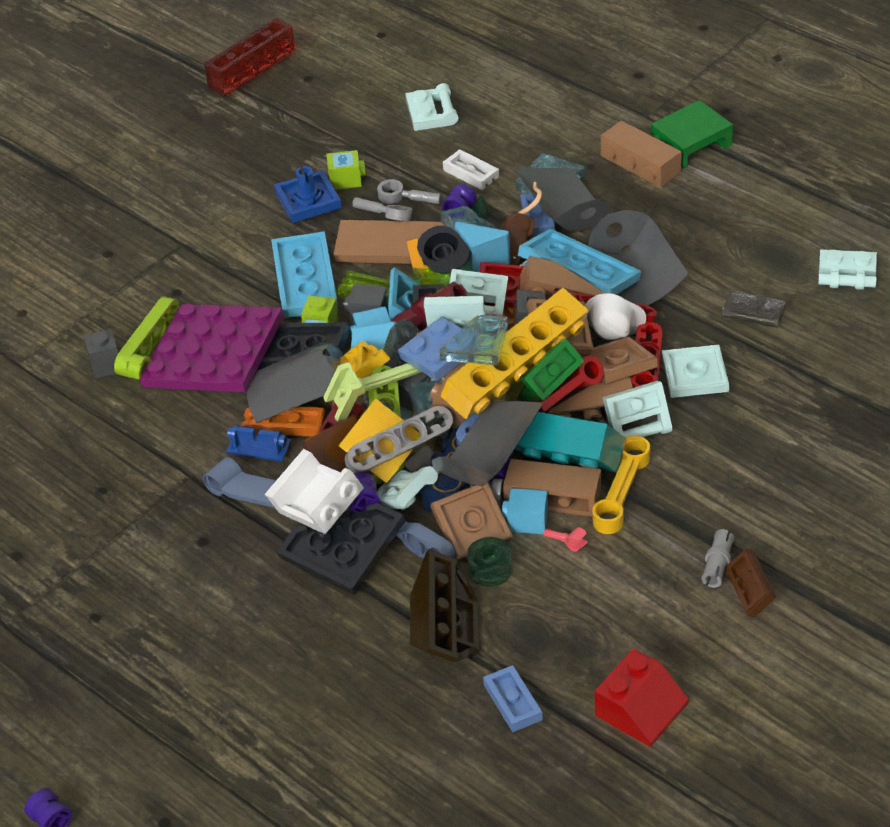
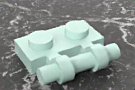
M820 249L818 285H830V288L854 286L858 290H864V287L875 288L877 252Z

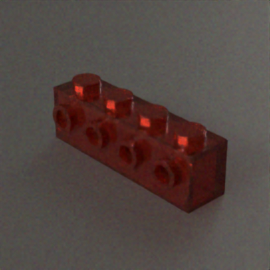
M274 18L205 62L208 88L225 97L296 51L293 26Z

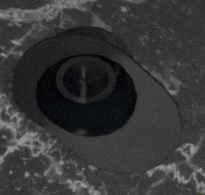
M435 226L428 229L421 235L417 244L420 257L429 269L435 273L444 274L451 273L452 269L458 270L465 265L470 255L469 248L464 240L453 228L448 226Z

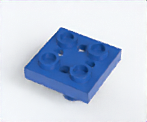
M303 166L304 175H302L301 168L299 167L296 170L297 178L274 184L275 194L292 223L342 208L341 199L323 170L313 173L311 167Z

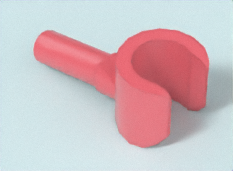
M577 527L570 534L545 529L543 533L545 537L565 542L567 547L573 552L580 550L588 543L587 540L582 539L586 535V531L580 527Z

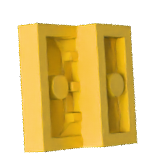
M375 398L339 444V447L347 452L355 444L387 430L404 420ZM412 426L405 428L404 433L407 439L411 441L419 439L420 433ZM387 438L379 440L378 447L381 452L386 454L393 452L394 445L391 440ZM372 450L363 455H359L356 452L354 459L363 465V462L373 455ZM412 450L370 471L382 481L388 483Z

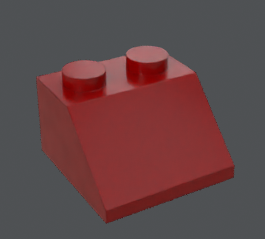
M635 648L626 655L595 690V716L649 747L656 742L689 703L687 696L664 666Z

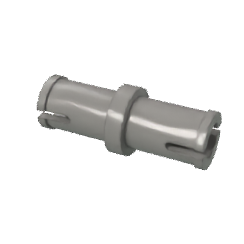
M721 529L715 532L712 547L706 553V567L701 580L706 584L710 576L708 587L716 588L721 585L725 567L731 561L730 550L734 542V535L730 533L726 541L728 530Z

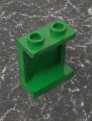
M698 100L652 123L651 136L680 150L681 168L684 169L688 166V156L691 153L713 142L723 149L732 146L733 124Z
M566 338L561 339L520 378L521 381L519 383L516 381L512 382L509 390L518 401H543L585 360Z

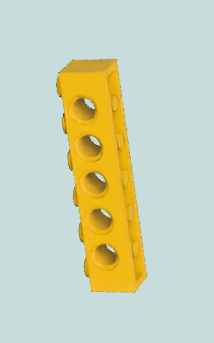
M564 288L560 289L449 377L440 396L466 420L475 412L478 415L481 414L489 406L491 399L495 396L498 399L501 398L508 391L512 382L516 381L519 383L521 381L520 378L561 339H567L571 334L574 337L577 336L586 325L584 319L589 310Z

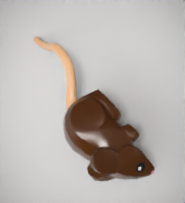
M536 182L533 183V189L537 192L535 200L518 213L508 216L501 224V230L509 231L510 260L512 265L519 264L521 256H518L519 246L528 241L527 238L532 236L535 220L525 214L531 211L541 199L542 191L537 188Z

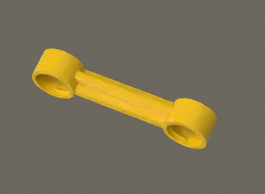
M626 437L620 461L621 464L607 497L598 501L593 506V527L602 534H614L623 527V503L637 470L646 467L650 462V443L644 437ZM637 450L643 453L639 455H631L627 452ZM603 514H613L617 517L613 519H602L599 516Z

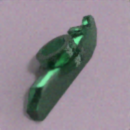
M480 195L478 197L479 200L470 212V216L476 222L475 225L486 227L489 208L485 198Z

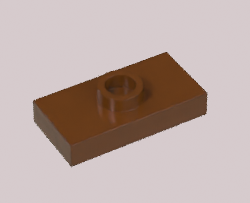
M746 548L725 567L747 615L755 617L776 598L753 550Z

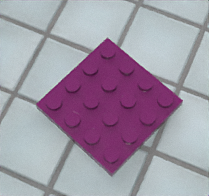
M181 304L151 357L152 362L147 364L139 379L142 387L246 392L284 318L282 308Z

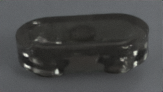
M401 320L390 328L384 346V351L389 355L390 360L384 365L395 368L407 364L403 360L400 362L397 359V355L400 356L398 349L417 336L419 332L413 322Z

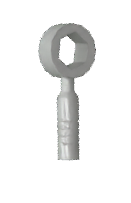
M395 179L384 180L377 187L379 200L386 204L398 203L404 197L414 201L440 204L442 201V194L419 190L406 191L403 188V184Z
M357 197L353 200L354 208L379 214L384 212L386 213V218L393 220L410 221L412 219L413 209L411 207L402 205L384 206L382 203Z

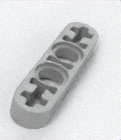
M435 406L355 444L345 455L346 467L353 473L367 472L444 434L453 424L452 413L444 406ZM435 415L437 418H444L441 426L435 424L428 430L426 429L425 424L429 423ZM407 426H414L419 430L420 437L418 440L411 441L407 439L404 433ZM387 438L391 440L394 445L392 453L386 454L381 452L378 447L380 439ZM372 450L373 455L363 462L364 466L360 462L355 463L353 461L356 452L359 455H363Z

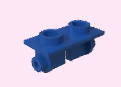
M235 425L234 427H229L227 437L232 440L226 453L283 462L292 440L288 439L287 435H283L281 431L274 432L260 429L259 433L255 434L254 428Z

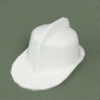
M612 293L595 295L585 305L589 310L587 313L588 324L593 327L598 336L606 340H615L636 333L639 325L646 323L647 316L640 306Z

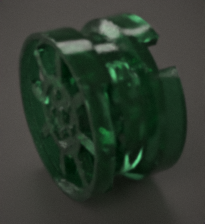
M484 537L473 542L468 548V571L470 578L475 583L486 587H493L503 584L510 578L512 574L511 548L504 540L496 537Z

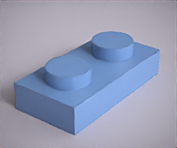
M531 193L520 195L522 209L529 206L535 200ZM539 204L525 214L535 220L532 236H538L550 228L555 230L554 221L545 214Z
M513 665L483 677L484 687L512 733L543 720L541 709Z

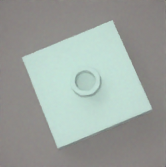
M483 296L425 297L424 308L427 327L442 316L471 334L473 332L488 340Z
M719 345L662 350V361L671 398L729 392V381Z

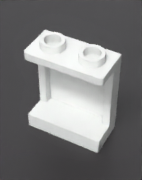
M303 449L265 493V496L280 514L326 534L364 487L350 469L344 468L340 473L320 464L311 452Z

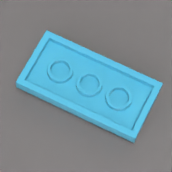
M551 228L519 246L518 256L525 259L532 256L557 262L605 293L617 295L640 280V270Z
M325 231L271 239L284 318L301 316L309 295L336 298L338 310Z

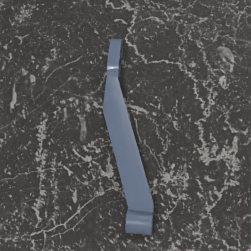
M229 457L223 458L203 476L205 486L216 496L224 494L229 498L275 508L265 496V493L276 480L246 474ZM350 505L343 513L348 512L349 515L353 514L352 510L350 509ZM405 521L396 534V537H399L410 551L423 559L429 549L452 558L456 557V551L448 540L419 523H407Z

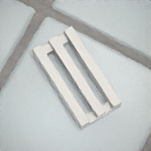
M460 149L442 162L445 172L480 190L486 188L485 183L490 185L492 178L495 180L499 178L498 168Z

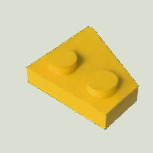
M361 341L340 357V365L349 362L357 378L362 379L368 377L376 367L380 368L390 360V357L383 349L378 350L374 345Z

